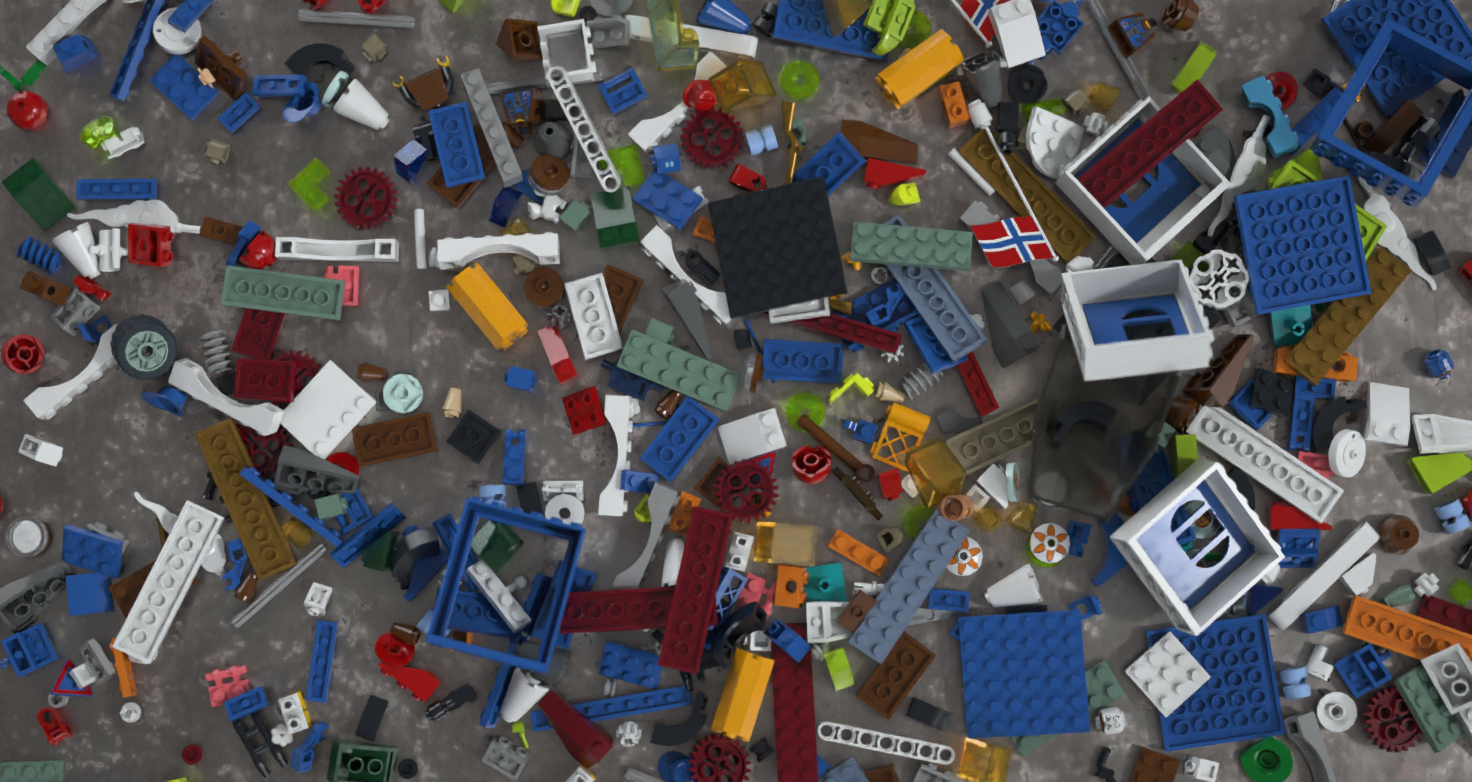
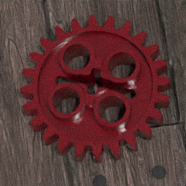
M714 106L711 108V111L707 110L703 113L696 110V117L690 114L692 121L685 120V124L688 127H682L681 129L686 134L680 135L682 140H686L681 143L682 147H687L684 154H691L689 161L696 159L695 166L701 162L703 169L710 165L711 170H713L714 165L721 169V163L728 166L727 160L734 162L735 158L733 155H740L737 148H743V145L739 142L744 141V137L739 136V134L743 133V129H737L741 122L734 123L736 115L729 117V110L722 113V107L715 111ZM712 121L715 125L713 128L707 129L704 127V123ZM719 123H722V126L716 133V140L713 139L707 151L703 153L702 150L709 143V136L712 137ZM723 131H729L731 136L728 139H724L720 134ZM701 137L704 139V143L702 145H695L694 139ZM718 147L721 153L719 155H712L710 150Z
M369 166L366 167V171L359 167L358 173L353 169L351 170L352 176L344 174L347 179L346 181L339 180L342 187L335 188L340 193L334 195L339 200L334 205L341 207L337 210V213L343 214L341 217L343 221L349 219L347 222L349 226L355 222L354 226L356 229H359L362 225L363 230L366 231L369 225L374 230L375 224L380 228L382 227L381 221L383 220L389 223L387 216L394 217L391 210L398 209L393 204L399 202V199L394 197L399 192L392 190L396 187V184L390 183L392 180L390 176L384 178L386 175L384 171L378 174L379 171L376 167L372 172ZM368 181L367 188L360 189V183ZM378 192H385V196L383 199H376V194ZM364 196H367V197L369 196V197H370V200H369V201L364 200L363 197H364ZM357 197V203L350 206L349 199ZM372 207L374 209L373 214L365 216L366 209Z
M290 350L289 355L286 351H282V358L279 355H275L276 361L297 362L296 378L298 379L296 380L295 390L298 393L306 386L304 384L305 377L309 375L313 379L322 366L321 363L315 364L316 357L309 359L310 353H306L303 356L302 350H298L297 354H295L294 350ZM306 368V372L302 374L300 377H298L301 374L302 370ZM283 401L272 402L275 406L279 404L278 408L282 410L291 403Z
M235 423L243 442H249L250 446L247 451L255 469L261 473L259 476L262 478L263 473H265L267 477H270L271 470L276 473L283 445H293L287 442L292 437L291 435H285L288 430L286 428L281 429L282 424H280L277 432L257 437L255 429ZM247 433H249L255 441L261 442V446L266 451L271 453L273 457L270 458L265 451L257 449L258 445L247 437ZM276 440L278 446L272 451L269 446L270 442ZM261 454L264 457V462L258 465L256 457Z
M742 459L741 465L734 461L735 467L733 468L728 464L729 471L721 470L724 477H717V480L721 483L714 485L716 489H719V492L714 493V495L720 497L716 503L723 504L720 507V511L727 510V514L733 515L732 521L734 522L737 518H740L741 524L744 523L745 519L751 524L752 518L759 522L760 515L767 518L765 512H773L770 505L777 506L773 498H779V495L774 493V491L779 490V486L773 485L778 482L777 478L771 479L774 475L773 471L767 473L768 466L766 465L761 468V461L754 465L753 459L749 461V464L746 463L745 459ZM760 476L761 482L758 485H752V477ZM734 478L741 479V484L738 487L731 486V481ZM745 487H748L750 490L765 489L762 492L750 491L748 496L741 492L745 491ZM730 491H737V492L740 491V492H741V493H736V494H733V495H730V494H729ZM758 495L762 496V503L754 505L753 498ZM735 498L743 499L740 507L733 506Z
M1389 686L1387 689L1380 688V692H1373L1375 698H1367L1370 704H1364V707L1368 710L1367 712H1362L1366 719L1361 722L1367 724V727L1363 730L1370 732L1367 738L1374 739L1372 744L1379 745L1380 750L1386 749L1387 752L1401 753V750L1408 751V746L1415 747L1413 741L1420 742L1418 734L1423 735L1397 687ZM1399 702H1400V704H1401V709H1400V711L1398 710V707H1397ZM1381 709L1384 712L1383 717L1380 716ZM1409 713V715L1406 717L1395 719L1396 716H1404L1405 714ZM1393 720V723H1384L1379 726L1381 722ZM1405 722L1408 723V728H1407V730L1405 729V726H1404V725H1405ZM1388 728L1390 729V732H1391V734H1390L1389 737H1388V735H1387V730H1388Z
M717 733L712 734V738L710 735L705 736V741L700 739L698 740L699 745L693 746L696 752L689 753L693 758L687 761L688 764L692 765V768L687 769V772H692L693 774L689 777V780L695 779L696 782H722L721 777L725 775L728 782L748 781L750 778L746 776V773L751 772V770L746 768V765L751 764V761H746L745 758L749 756V753L743 754L742 751L745 749V746L738 747L740 741L732 742L733 738L728 737L726 739L724 733L720 734V736ZM712 748L717 751L716 758L711 755ZM730 756L733 757L735 761L734 766H731L729 764L728 760ZM704 767L709 769V777L704 775Z

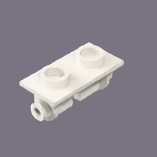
M131 127L120 132L123 138L121 140L117 135L103 140L104 142L101 143L104 151H107L108 159L119 157L124 152L136 149L145 143L143 133L140 132L138 127Z
M543 481V501H550L555 495L563 493L573 494L580 501H583V481Z

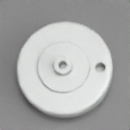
M170 8L160 13L154 21L153 35L155 41L162 50L170 54L188 53L198 45V41L202 37L200 22L197 19L183 33L168 24V18L177 9Z
M1344 429L1333 438L1329 448L1328 459L1330 468L1335 475L1350 478L1361 469L1366 455V445L1363 436L1356 430Z

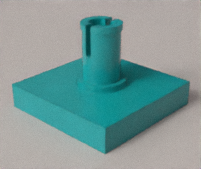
M1310 305L1269 312L1272 344L1275 348L1299 343L1312 327Z
M841 563L807 568L806 572L809 573V579L804 588L807 595L806 602L826 600L847 602Z

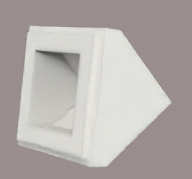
M1026 278L1009 289L1019 305L1037 295Z

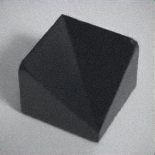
M734 330L737 351L753 349L749 330Z

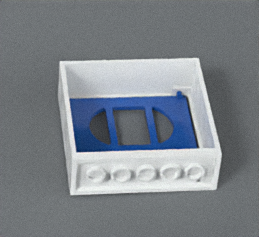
M1150 97L1145 101L1140 99L1115 124H1112L1101 136L1095 139L1087 149H1084L1072 162L1067 164L1058 174L1060 178L1055 182L1131 265L1147 262L1231 185L1206 156L1188 139L1156 165L1157 180L1149 173L1143 176L1150 184V188L1135 202H1132L1124 193L1118 197L1126 205L1125 208H1117L1110 205L1103 208L1077 180L1081 175L1161 110Z
M1182 259L1062 273L1061 306L1084 381L1208 367L1209 358H1212L1210 342H1213V332L1208 329V319L1203 316V306L1198 303V293L1193 290V280L1189 279L1188 268L1184 267ZM1138 310H1154L1165 314L1123 319L1129 313ZM1170 321L1175 336L1128 341L1123 326Z
M1198 459L1110 536L1112 542L1176 629L1195 636L1199 635L1284 558L1280 551L1281 547L1271 539L1269 530L1261 525L1257 513L1249 508L1247 499L1242 494H1239L1234 481L1224 473V467L1218 462ZM1191 500L1203 502L1195 512L1171 532L1172 517L1182 504ZM1210 509L1223 530L1189 559L1176 541V537ZM1227 536L1228 543L1223 557L1212 566L1197 567L1196 563Z

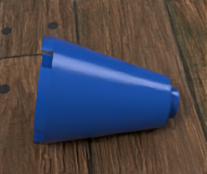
M705 0L702 5V12L698 13L695 20L700 24L737 34L744 33L746 35L752 26L749 23L751 19L731 0Z

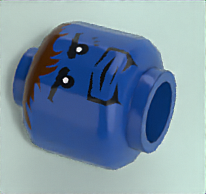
M1435 349L1426 355L1424 365L1432 378L1443 380L1451 376V372L1454 370V363L1447 351Z

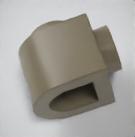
M376 34L372 35L361 45L364 51L362 55L369 62L376 59L380 60L387 53V45Z
M1072 89L1061 99L1062 105L1072 116L1076 113H1083L1089 107L1086 95L1079 89Z
M1025 125L1022 128L1018 127L1017 133H1015L1017 139L1015 148L1020 151L1027 150L1025 141L1027 126Z
M212 139L205 147L206 161L213 165H218V163L226 164L230 145Z
M517 255L512 258L514 263L511 266L516 275L519 273L527 275L536 269L537 262L523 255Z
M897 527L883 529L875 535L879 546L885 552L893 551L902 544L904 539L903 532Z

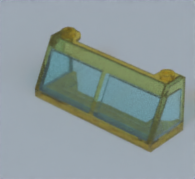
M645 0L657 72L696 68L699 51L698 34L692 28H683L679 0Z

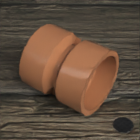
M966 494L949 495L942 500L940 511L943 517L949 521L967 519L974 511V502Z

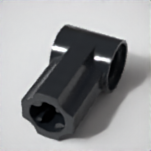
M431 121L412 125L422 161L432 162L440 159Z
M1225 219L1216 226L1213 236H1208V227L1199 234L1192 245L1204 255L1210 253L1217 247L1218 241L1231 228L1229 227V222Z
M693 250L686 254L685 265L687 268L692 270L709 287L721 275L698 251ZM695 255L699 258V263L691 265L688 262V258Z

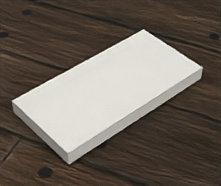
M603 273L564 283L585 360L623 350Z

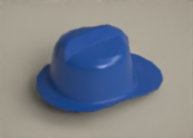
M306 82L303 87L305 90L304 97L293 96L287 102L283 110V118L287 122L295 123L304 117L312 116L319 112L322 106V96L319 94V88L315 83Z
M166 386L158 393L148 391L141 393L142 399L153 407L171 412L177 416H184L182 409L188 398L186 392L179 391L175 387Z
M669 751L661 756L657 766L658 773L666 782H696L695 779L689 780V777L693 774L692 772H687V769L692 768V765L688 764L687 761L693 758L677 751Z

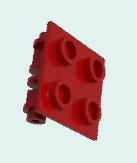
M596 386L562 397L573 435L607 424V418H605Z

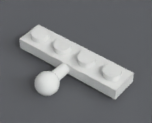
M484 559L467 568L466 573L513 633L530 624V617L511 595L515 590L523 591L527 588L528 579L524 575L515 576L512 583L505 587Z

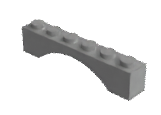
M479 68L461 74L462 85L479 121L504 188L522 182L521 170Z
M974 201L959 218L958 222L967 230L973 232L970 225H985L1003 219L987 211L989 208L984 203ZM1049 259L1026 262L1031 273L1033 285L1049 297L1061 284L1062 273H1064L1063 269L1057 265L1053 266L1048 262Z
M658 481L655 482L647 501L651 515V531L647 546L635 563L618 573L611 590L638 589L641 581H646L650 571L647 569L649 562H654L657 551H654L657 543L661 544L665 533L662 530L664 525L668 526L673 515L669 513L672 506L676 508L680 496L677 494L679 490Z
M1314 711L1300 712L1283 719L1289 739L1300 749L1310 766L1314 782H1336Z

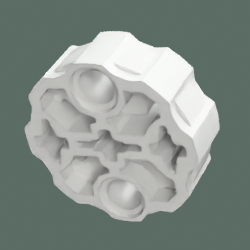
M1212 250L1210 253L1200 256L1194 262L1189 279L1193 280V290L1198 293V302L1200 304L1212 307L1215 310H1222L1234 303H1238L1243 298L1249 283V274L1242 263V259L1235 253L1231 254L1223 250ZM1220 260H1222L1223 268L1218 272L1217 270L1221 266ZM1227 261H1236L1235 266L1237 268L1232 267L1231 269H1229V263ZM1199 263H1207L1209 269L1206 272L1199 271L1197 268ZM1226 272L1222 279L1224 283L1219 282L1212 288L1215 282L1214 277H1220V275ZM1230 274H1239L1236 276L1232 275L1231 278L1227 280V277ZM1209 279L1211 280L1207 286H1199V284H1206ZM1233 287L1240 291V295L1236 298L1229 295V290ZM1221 288L1217 293L1218 299L1215 300L1214 292ZM1201 291H1209L1210 299H1202Z

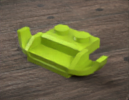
M914 0L872 1L863 25L878 33L877 38L880 41L873 48V53L882 56L894 49L903 40L916 7Z

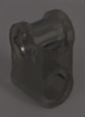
M542 100L541 121H569L558 100ZM572 106L573 110H570L572 116L578 117V107Z

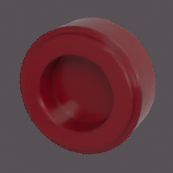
M197 744L187 745L182 751V759L189 765L199 763L204 755L203 749Z

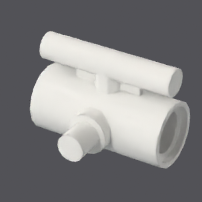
M114 228L112 230H100L99 244L96 246L90 245L89 253L99 256L100 271L116 272L120 269V258L128 256V248L120 246V229Z

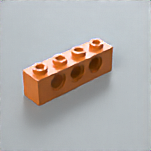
M1280 346V348L1273 351V373L1286 376H1300L1283 362L1291 353V346ZM1344 352L1336 362L1338 370L1335 371L1331 368L1323 377L1324 379H1333L1340 382L1351 383L1356 381L1358 357H1352V353Z

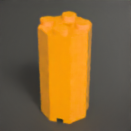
M940 29L874 77L876 84L883 90L881 95L887 102L890 101L896 110L905 106L963 64L964 57L957 44L953 45L951 43V36Z
M476 262L474 263L475 268L472 269L470 266L465 268L451 280L453 285L450 286L448 284L446 288L497 350L503 349L505 351L513 344L512 341L516 337L521 338L528 332L526 328L528 323Z
M736 648L710 730L718 733L724 731V735L735 739L737 735L740 740L750 741L775 660Z

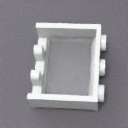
M584 19L537 26L546 75L545 80L548 88L551 85L547 79V72L551 67L555 66L563 67L572 83L594 80L593 73H596L597 70L595 61H591L590 55H594L592 43L588 44V38H591L590 27L585 26ZM554 70L552 77L554 80L559 81L562 78V74L559 70Z

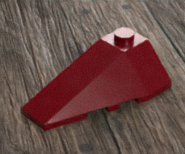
M552 689L538 703V706L570 755L586 769L600 762L613 747V738Z

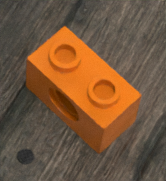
M959 81L940 86L938 94L948 129L967 124L970 118Z
M682 491L667 529L687 536L693 506L699 507L701 499Z
M786 564L778 566L774 605L801 608L805 604L807 595L804 592V588L809 579V573L806 572L807 567ZM791 581H793L796 584V590L794 592H792L789 589V583Z

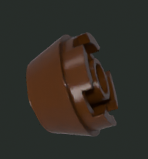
M1174 0L1168 9L1164 8L1161 21L1164 22L1163 25L1168 30L1185 32L1196 22L1199 7L1193 0Z
M1177 395L1166 404L1163 420L1176 429L1175 432L1182 435L1183 431L1185 432L1196 415L1195 411H1200L1201 404L1196 402L1195 398Z
M1395 515L1389 517L1382 524L1379 531L1382 545L1392 554H1408L1416 548L1419 542V529L1416 523L1407 516Z

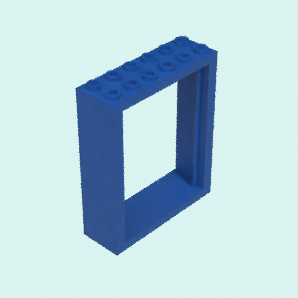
M1387 18L1372 40L1309 149L1314 155L1330 160L1332 165L1348 170L1350 175L1366 180V183L1370 186L1379 187L1388 196L1397 197L1402 200L1403 204L1416 208L1427 197L1472 119V63ZM1387 46L1469 90L1468 95L1417 182L1334 137Z
M472 496V499L466 498L426 642L430 645L548 675L584 544L586 529L582 527V524L571 522L570 525L565 524L560 518L551 517V520L546 519L541 513L531 512V514H527L518 507L512 506L511 509H508L499 502L485 503L484 499ZM479 517L569 541L536 661L445 638Z

